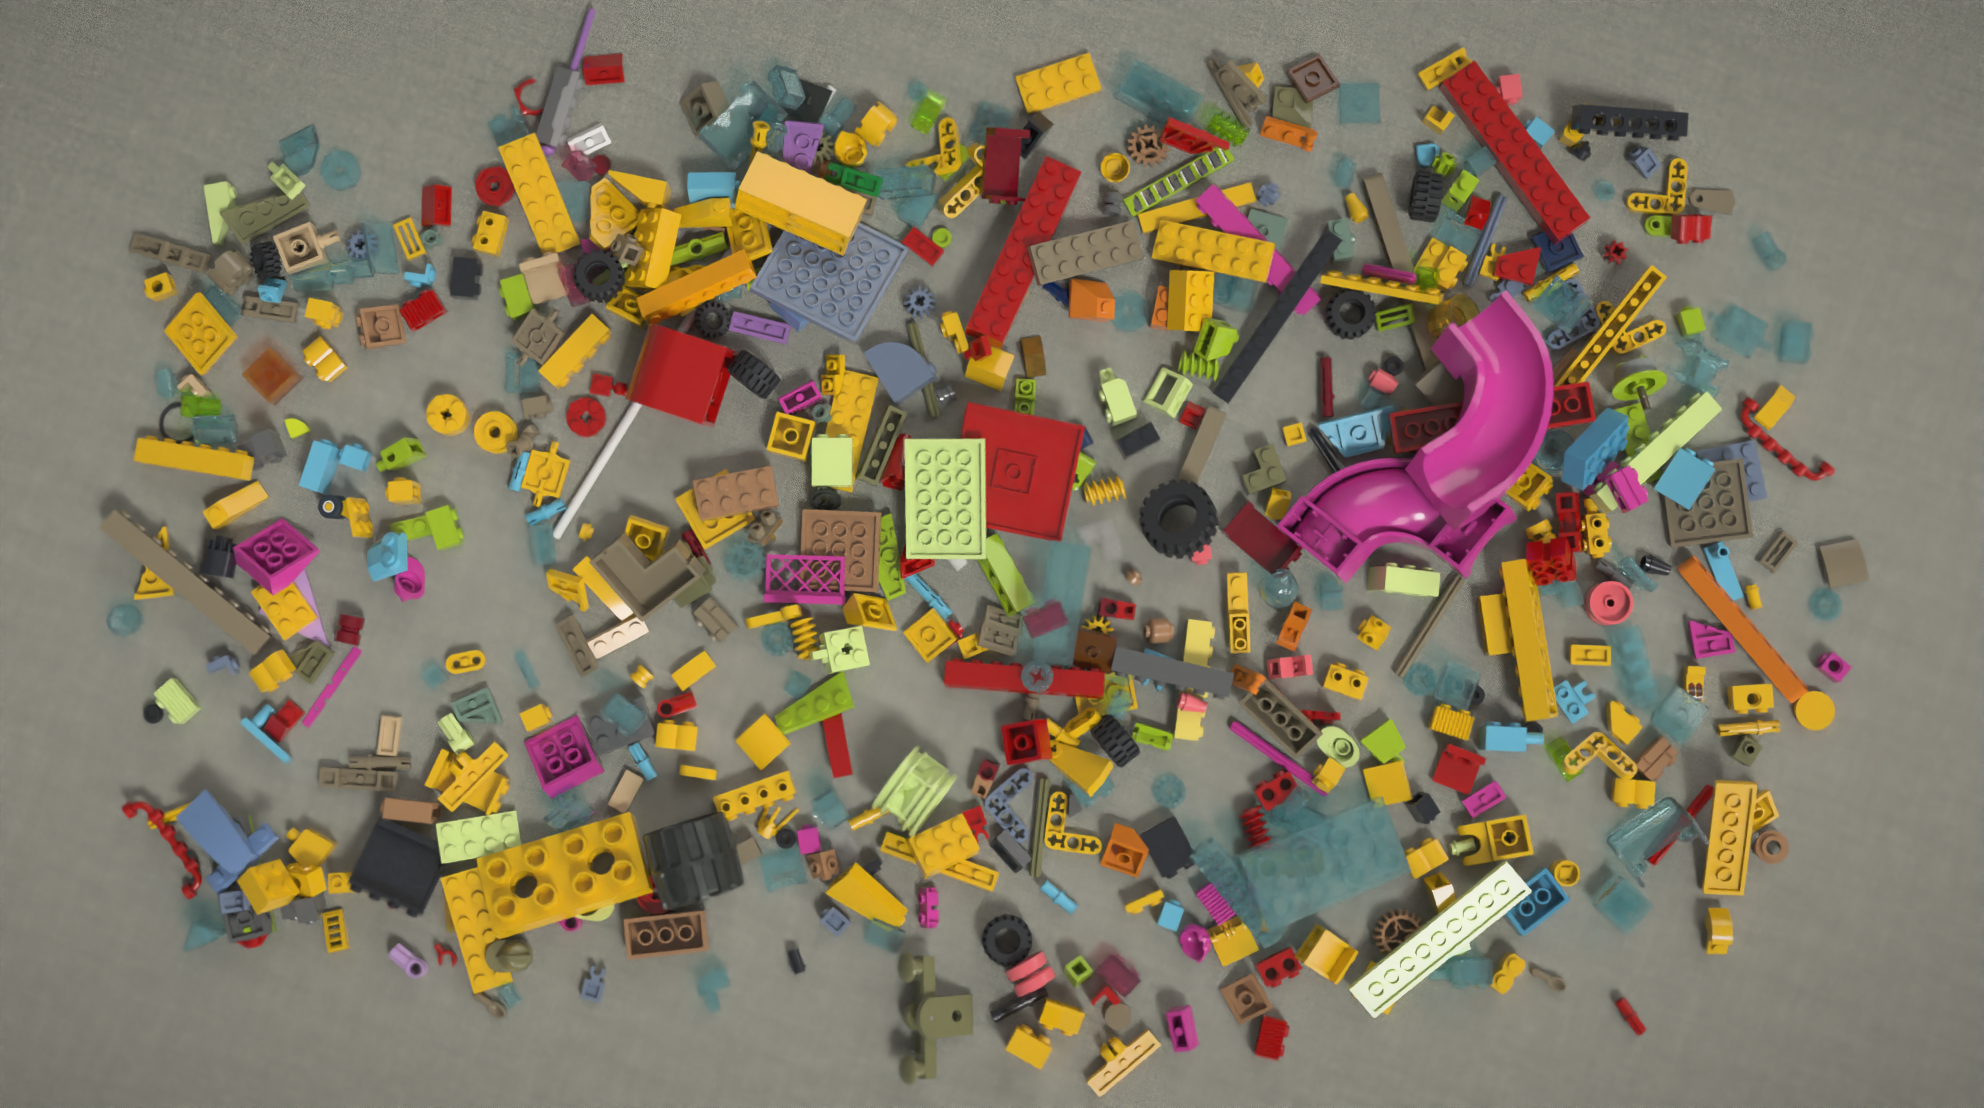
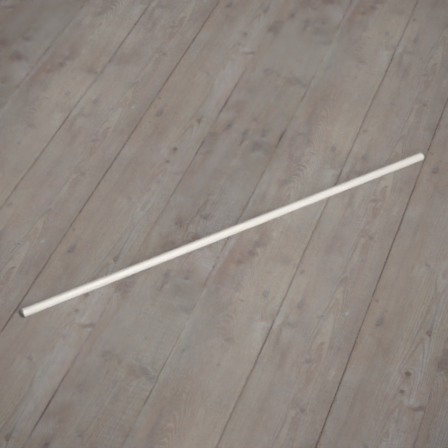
M830 85L827 86V89L832 90L833 93L828 103L830 102V100L836 92V89ZM729 245L721 259L732 255L731 245ZM706 301L700 303L685 316L677 329L678 332L687 334L695 320V314ZM632 402L551 533L553 537L558 540L561 538L640 410L641 404Z

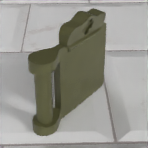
M683 542V544L691 552L690 557L692 558L693 553L689 544L687 542ZM702 556L696 558L706 569L702 576L674 597L680 608L710 592L712 585L717 581L713 574L712 566Z

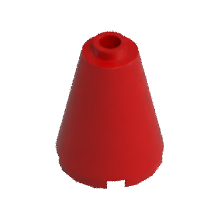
M900 434L897 437L879 482H883L882 486L903 491V487H905V439H912L908 434Z

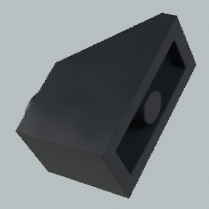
M1040 112L1029 119L1022 129L1030 130V138L1021 139L1020 156L1025 160L1043 141L1054 125Z

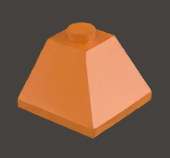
M1070 279L1068 318L1106 322L1114 319L1115 298L1107 283Z
M1115 823L1100 865L1138 878L1149 849L1134 829Z

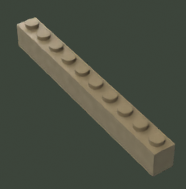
M115 509L98 527L253 655H258L273 638L269 634L271 630L263 624L260 626L256 624L254 616L247 611L243 613L239 610L240 605L233 599L228 601L223 597L225 593L217 586L212 588L208 584L209 580L201 573L199 575L195 574L192 571L194 567L185 560L183 562L179 561L176 558L178 554L170 548L166 550L162 547L161 544L163 542L154 535L150 537L146 534L147 529L140 523L135 525L130 520L132 517L124 510L120 512Z

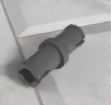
M1603 559L1594 568L1607 576L1609 581L1620 582L1629 590L1635 583L1634 580L1620 572L1621 569L1618 567L1614 568Z

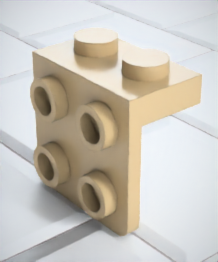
M547 252L541 258H527L523 260L524 263L519 264L521 272L525 275L531 300L534 304L544 303L570 294L563 263L557 253Z

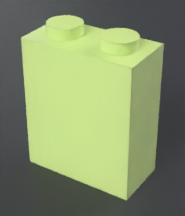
M818 434L817 438H812L813 487H853V439L848 438V435L838 434L837 438H829L827 434Z

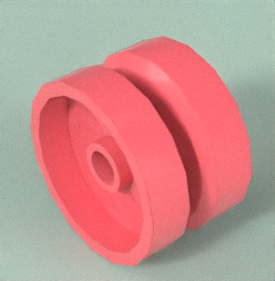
M1608 581L1591 587L1585 595L1583 604L1585 613L1590 620L1596 624L1608 626L1626 620L1632 612L1634 602L1632 594L1626 586L1620 582Z
M1043 951L1025 958L1022 962L1011 966L1005 971L1009 981H1016L1022 978L1013 987L1018 997L1041 988L1056 977L1051 966L1038 969L1047 962Z

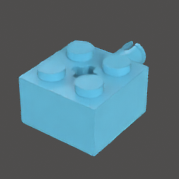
M1485 722V726H1479L1478 750L1526 752V744L1543 745L1544 742L1543 732H1527V728L1521 727V723H1505V727H1502L1501 722Z

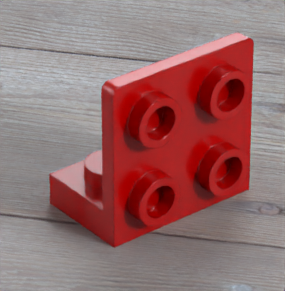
M1445 744L1432 781L1469 795L1480 765L1484 766L1487 758L1457 746Z

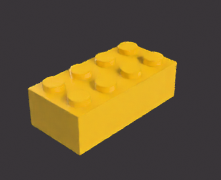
M664 208L641 209L637 218L638 224L634 236L644 249L636 266L628 265V270L625 273V286L641 291H653L666 285L681 214Z

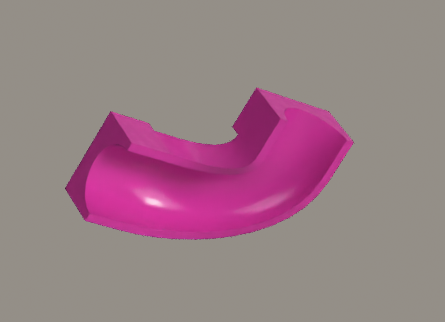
M1507 290L1501 293L1490 306L1466 324L1457 327L1453 322L1448 325L1431 348L1455 380L1462 377L1465 388L1463 406L1454 428L1422 447L1405 470L1454 532L1484 514L1522 476L1541 446L1551 415L1553 373L1547 347L1533 322Z
M1386 458L1357 463L1328 476L1315 486L1306 497L1302 495L1277 527L1347 584L1375 549L1389 543H1408L1422 547L1436 555L1467 579L1471 574V568L1475 559L1486 543L1503 526L1509 523L1513 524L1517 517L1511 507L1498 500L1484 514L1454 532L1405 470L1412 459Z

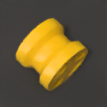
M641 664L637 666V670L629 675L643 689L647 686L646 683L654 678Z

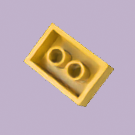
M1170 270L1167 330L1201 331L1204 319H1212L1214 272Z
M962 813L908 838L907 845L924 879L977 855L980 850Z

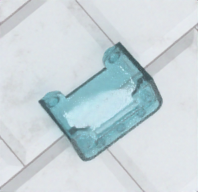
M747 81L739 89L742 93L710 126L706 124L698 132L701 135L699 139L731 172H734L751 153L752 145L750 144V138L753 136L754 131L752 127L753 122L764 121L770 125V130L767 131L768 135L788 115L755 81L751 83Z

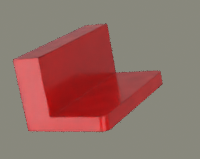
M623 54L584 57L583 72L586 86L625 82Z
M438 184L423 187L421 225L451 226L452 187Z
M1104 983L1089 998L1092 1006L1103 995L1115 1006L1121 1002L1120 997L1107 983Z

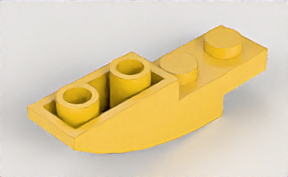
M1227 572L1226 597L1230 653H1250L1247 572Z

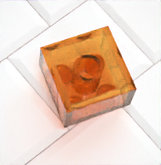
M271 347L241 374L268 403L276 405L303 379L283 356Z

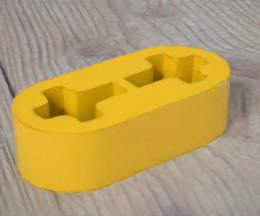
M1088 708L1065 725V732L1071 738H1077L1097 725L1101 715L1094 708Z
M680 765L679 775L716 780L717 770Z

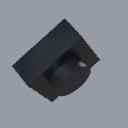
M877 857L862 868L867 873L874 875L881 870L880 865L883 862L880 857Z

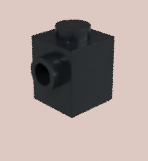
M1418 791L1412 796V800L1404 803L1414 820L1418 823L1426 825L1432 823L1436 816L1441 813L1429 793Z

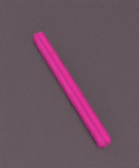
M1234 721L1230 725L1229 729L1267 757L1323 797L1328 795L1312 783L1314 776L1239 722Z

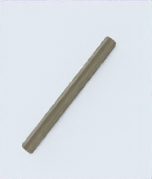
M1459 575L1453 577L1395 669V675L1400 678L1405 677L1463 585L1464 578Z

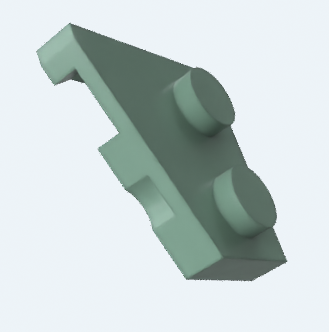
M489 687L451 703L460 722L503 723Z

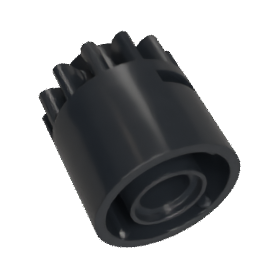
M215 535L214 540H205L199 573L234 579L237 564L233 547L238 544L232 543L233 538Z

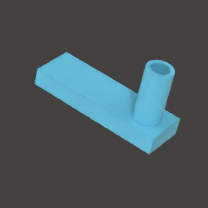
M1723 541L1702 548L1712 576L1733 600L1744 597L1728 557L1729 549L1724 546Z
M266 704L251 720L245 717L240 724L284 763L288 764L293 758L259 729L276 712L270 705Z

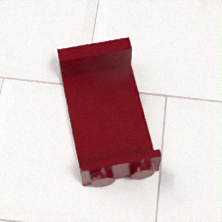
M986 127L981 199H989L990 204H1000L1001 200H1004L1006 205H1017L1018 202L1025 201V198L1018 197L1021 139L1030 138V130Z
M1248 501L1222 533L1275 579L1278 576L1283 577L1290 569L1287 567L1290 562H1296L1301 557L1302 553L1300 551L1302 547L1295 544Z

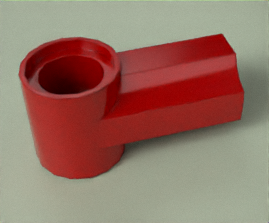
M691 691L662 700L657 706V712L663 718H670L698 707ZM666 703L672 706V711L667 715L661 712L662 705Z

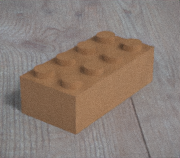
M772 466L693 480L699 518L702 522L780 507Z
M706 909L623 919L627 960L710 950Z

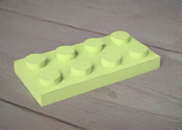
M516 811L435 824L441 864L479 858L521 845Z

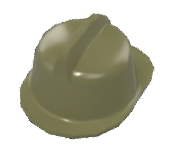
M523 940L495 941L488 947L485 954L488 967L495 972L501 973L523 971L529 967L533 958L532 948Z

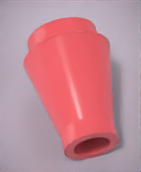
M1181 692L1178 696L1176 707L1180 708L1181 711L1205 713L1208 703L1188 692Z

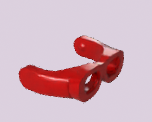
M535 78L529 79L517 88H514L523 116L543 114L544 108L530 110L521 102L523 89L528 85L534 84L536 82Z

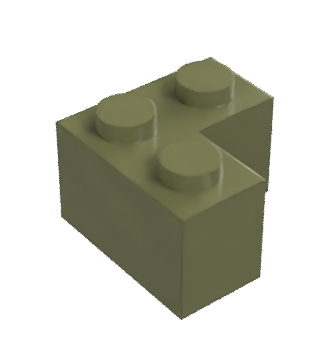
M1273 443L1252 452L1258 470L1241 477L1247 496L1287 481Z

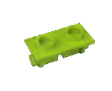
M1136 722L1131 738L1135 740V743L1151 744L1152 747L1162 749L1163 751H1170L1174 733Z

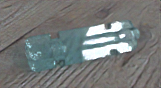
M523 651L516 653L514 658L519 663L518 666L524 678L528 680L529 688L532 689L540 685L538 678L534 676L533 668L529 661L526 660L525 653Z

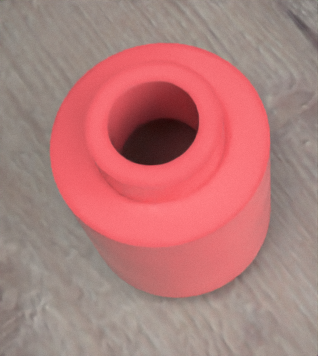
M1380 368L1377 371L1373 369L1368 377L1371 387L1389 395L1393 393L1399 382L1395 380L1394 376Z

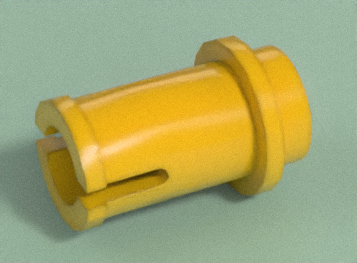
M1756 584L1745 586V591L1743 592L1747 595L1750 610L1763 607L1758 592L1760 588Z

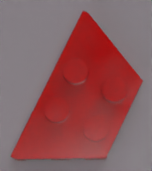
M1170 117L1167 118L1160 134V142L1189 154L1213 152V147H1219L1225 151L1229 150L1230 142L1211 135L1206 130H1199L1192 127L1189 123H1182Z

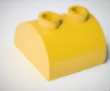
M630 515L625 533L651 562L664 552L670 527Z

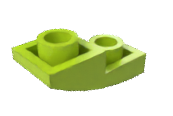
M1017 379L1014 411L1034 415L1036 380Z

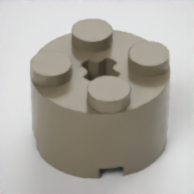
M234 249V252L229 250L222 254L214 262L215 268L213 270L209 268L207 276L223 293L232 296L241 285H247L252 281L253 276L251 274L254 267L237 249Z

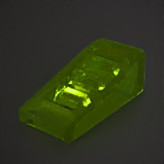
M1558 737L1544 746L1547 754L1567 783L1584 772L1581 769L1575 774H1568L1562 769L1564 758L1572 751L1564 738ZM1564 752L1566 753V755L1558 759V756H1560ZM1575 758V760L1572 763H1569V765H1575L1577 759Z

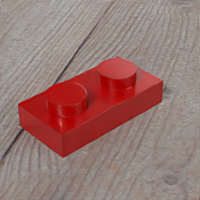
M915 227L911 229L902 241L903 245L907 246L909 250L931 267L936 264L945 252Z

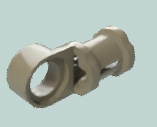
M533 424L528 426L518 436L517 440L507 443L508 453L512 457L518 458L525 450H531L533 448L532 440L540 433Z

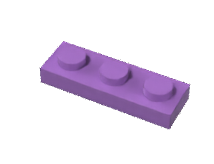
M733 311L729 327L731 332L787 345L791 330L789 324Z

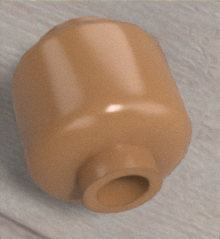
M1151 618L1148 620L1147 625L1143 627V635L1147 637L1151 644H1166L1173 638L1174 627L1166 618Z

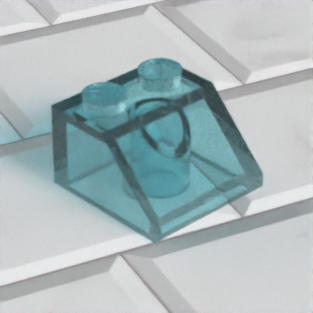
M1676 685L1651 713L1650 722L1683 746L1696 732L1709 708Z

